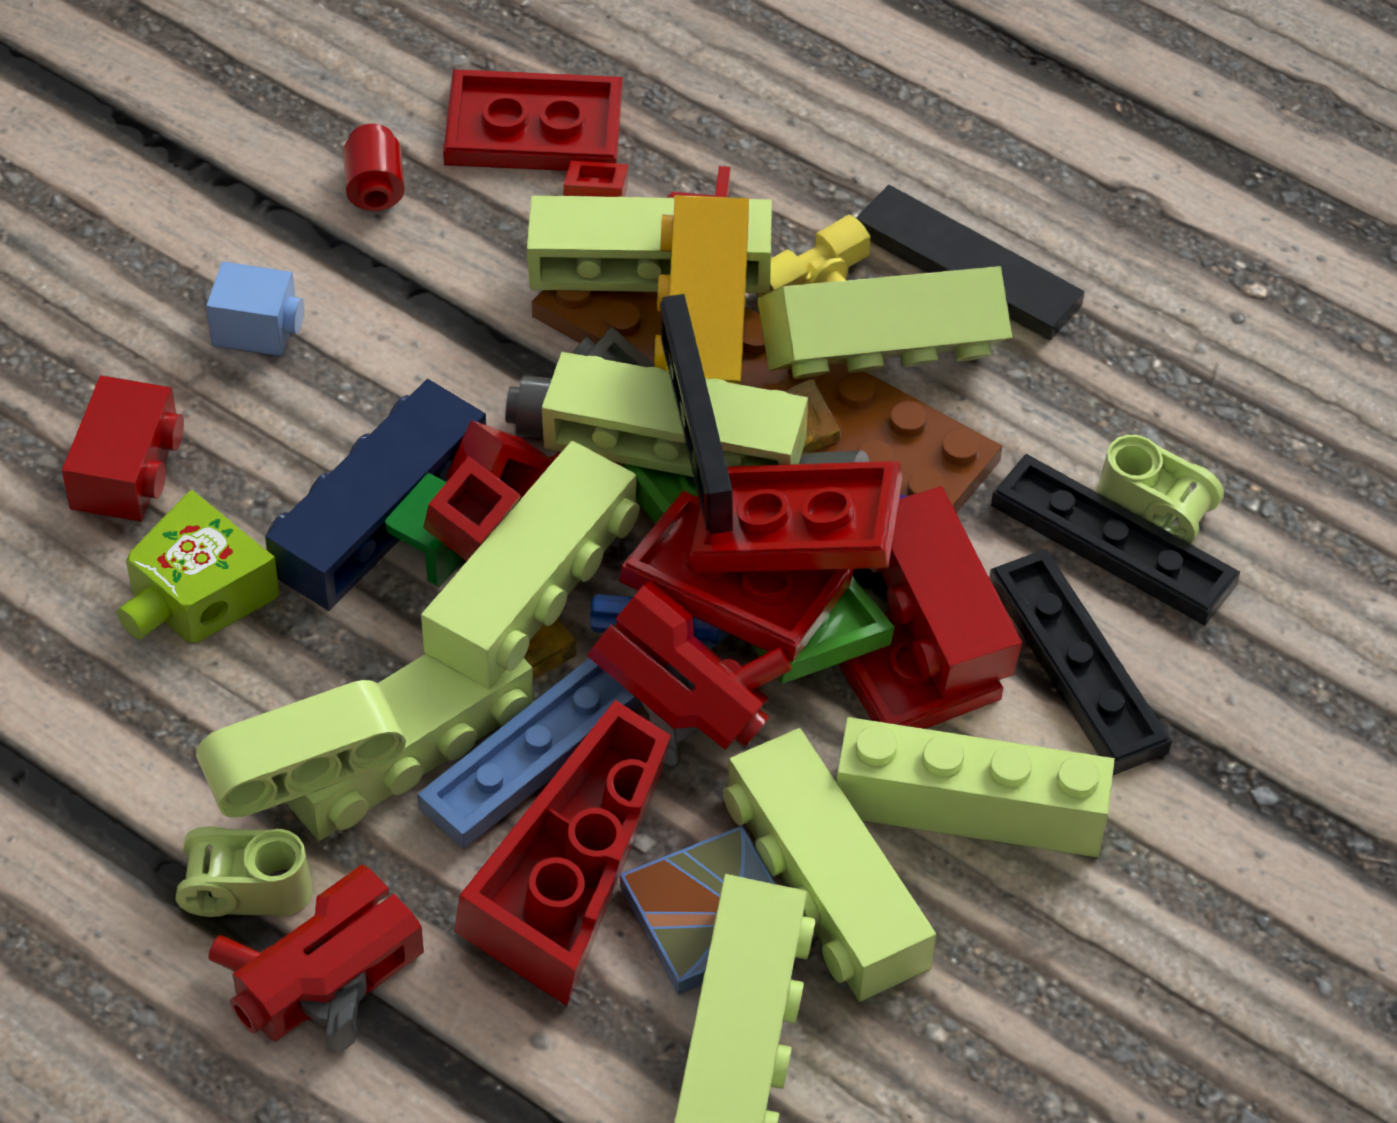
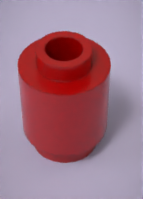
M371 123L355 128L350 133L343 147L347 198L353 205L364 210L382 211L388 209L402 199L405 191L401 145L397 138L394 137L392 131L386 126Z

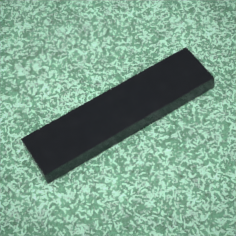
M889 184L856 217L869 233L871 242L927 273L1001 266L1009 318L1048 340H1051L1083 304L1084 290Z
M685 294L662 297V302H660L661 342L706 531L709 530L710 535L733 531V490Z
M1028 454L1021 458L992 493V507L1206 626L1237 586L1240 571Z
M1047 548L990 569L989 578L1003 606L1099 756L1115 758L1113 775L1169 754L1172 740Z

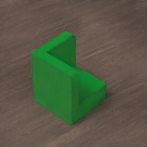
M427 473L386 518L385 523L386 531L389 534L425 553L427 581L440 587L464 559L423 528L428 504L446 484L445 481Z

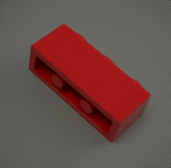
M943 486L899 499L888 568H870L873 573L880 571L888 587L887 600L892 616L897 624H906L914 640L913 653L920 673L926 679L933 678L942 699L1013 676L1022 641Z

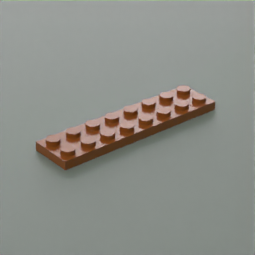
M542 290L532 300L533 318L578 343H581L587 336L596 344L613 327L654 363L656 335H661L660 311H657L658 292ZM745 307L741 385L766 390H781L789 394L808 397L807 438L802 454L806 452L863 450L868 455L870 462L899 461L902 472L900 494L910 496L943 486L956 514L1000 462L1003 446L867 372L849 373L847 363L829 365V373L809 378H793L792 369L769 371L760 314Z

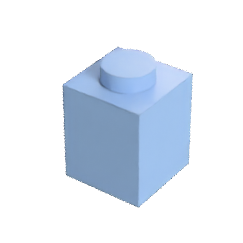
M222 261L206 305L212 346L283 356L290 333H299L304 314L303 299L295 297L293 272Z

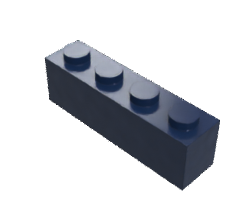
M428 378L410 396L405 395L401 397L391 409L389 416L371 434L366 433L362 435L352 446L349 455L330 473L326 472L320 475L311 486L306 497L289 513L284 512L273 521L265 535L267 551L275 557L277 579L325 610L330 611L400 541V539L386 531V518L427 473L445 482L449 480L446 475L470 421L473 420L486 425V413Z

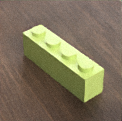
M531 196L527 240L530 290L658 292L659 274L671 275L672 252H662L660 250L662 214L674 215V198ZM749 199L745 293H770L772 199Z
M1001 266L783 286L757 298L769 371L792 369L793 378L795 379L827 374L830 372L829 365L847 363L848 372L856 373L883 368V359L901 357L902 367H913L939 361L937 353L954 352L956 361L981 359L992 355L990 346L1013 338Z
M561 352L542 405L545 449L562 452L571 441H574L613 462L693 477L668 371L657 367H643L605 360L598 356H584ZM705 378L727 467L799 464L807 438L808 397L789 394L781 390H766L729 383L716 378Z
M571 441L423 611L421 620L424 653L488 689L491 688L505 670L513 671L523 660L530 640L542 625L550 626L560 616L568 594L580 580L586 582L593 577L601 564L604 551L616 537L622 539L628 535L635 525L640 511V506L636 503V474Z
M422 655L378 683L406 740L405 749L399 757L379 769L285 803L318 841L323 840L337 830H346L353 827L365 816L368 810L392 795L406 793L419 782L423 775L446 760L453 761L461 758L471 750L476 741L498 727L504 726L533 703L532 666L523 658L513 671L505 670L491 688L488 689L429 655Z
M847 717L837 784L862 821L1099 858L1109 813L1115 758Z
M801 728L729 758L728 787L723 790V797L728 812L736 824L741 826L746 823L756 839V851L771 877L779 875L786 887L807 891L803 916L815 919L814 932L823 944V957L834 979L839 983L846 981L858 1001L861 1002L930 970L936 932Z
M725 874L674 1123H778L779 1113L768 1111L766 1108L770 1087L784 1088L792 1047L779 1044L783 1021L796 1023L804 982L791 980L795 958L808 959L814 932L815 919L803 916L807 891Z

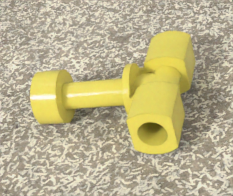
M847 215L817 232L815 247L797 256L787 249L771 258L770 292L783 286L847 281L846 277L849 267L870 256L869 233L858 219L852 215Z

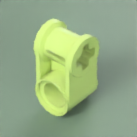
M1139 435L1118 437L1110 444L1097 487V493L1190 544L1199 534L1198 523L1204 514L1215 510L1224 498V489L1221 482L1213 473L1204 467L1185 461L1157 446L1150 439ZM1194 483V484H1196L1197 486H1196V488L1194 489V491L1191 493V492H1190V491H1191V484ZM1178 518V526H1173V522Z
M207 826L193 829L185 835L183 851L189 858L185 880L177 886L176 902L185 911L205 917L224 915H270L285 917L292 916L303 910L310 902L313 894V882L305 847L300 838L294 833L283 829L231 830ZM288 870V872L282 875L269 876L276 871Z

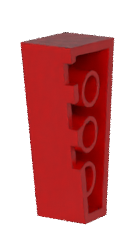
M614 700L461 892L454 932L568 1007L620 874L662 774L671 735Z

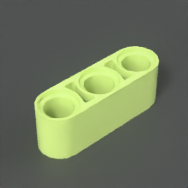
M360 680L221 728L201 741L196 750V757L221 813L228 817H244L379 769L399 757L405 749L406 740L379 684L370 680Z

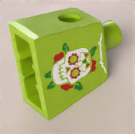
M191 490L130 551L126 559V565L134 597L118 608L116 614L126 631L138 640L143 639L165 622L187 642L199 643L268 604L280 595L275 557L195 491Z

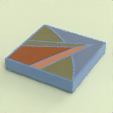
M743 826L620 874V888L677 994L702 985L725 874L775 884Z

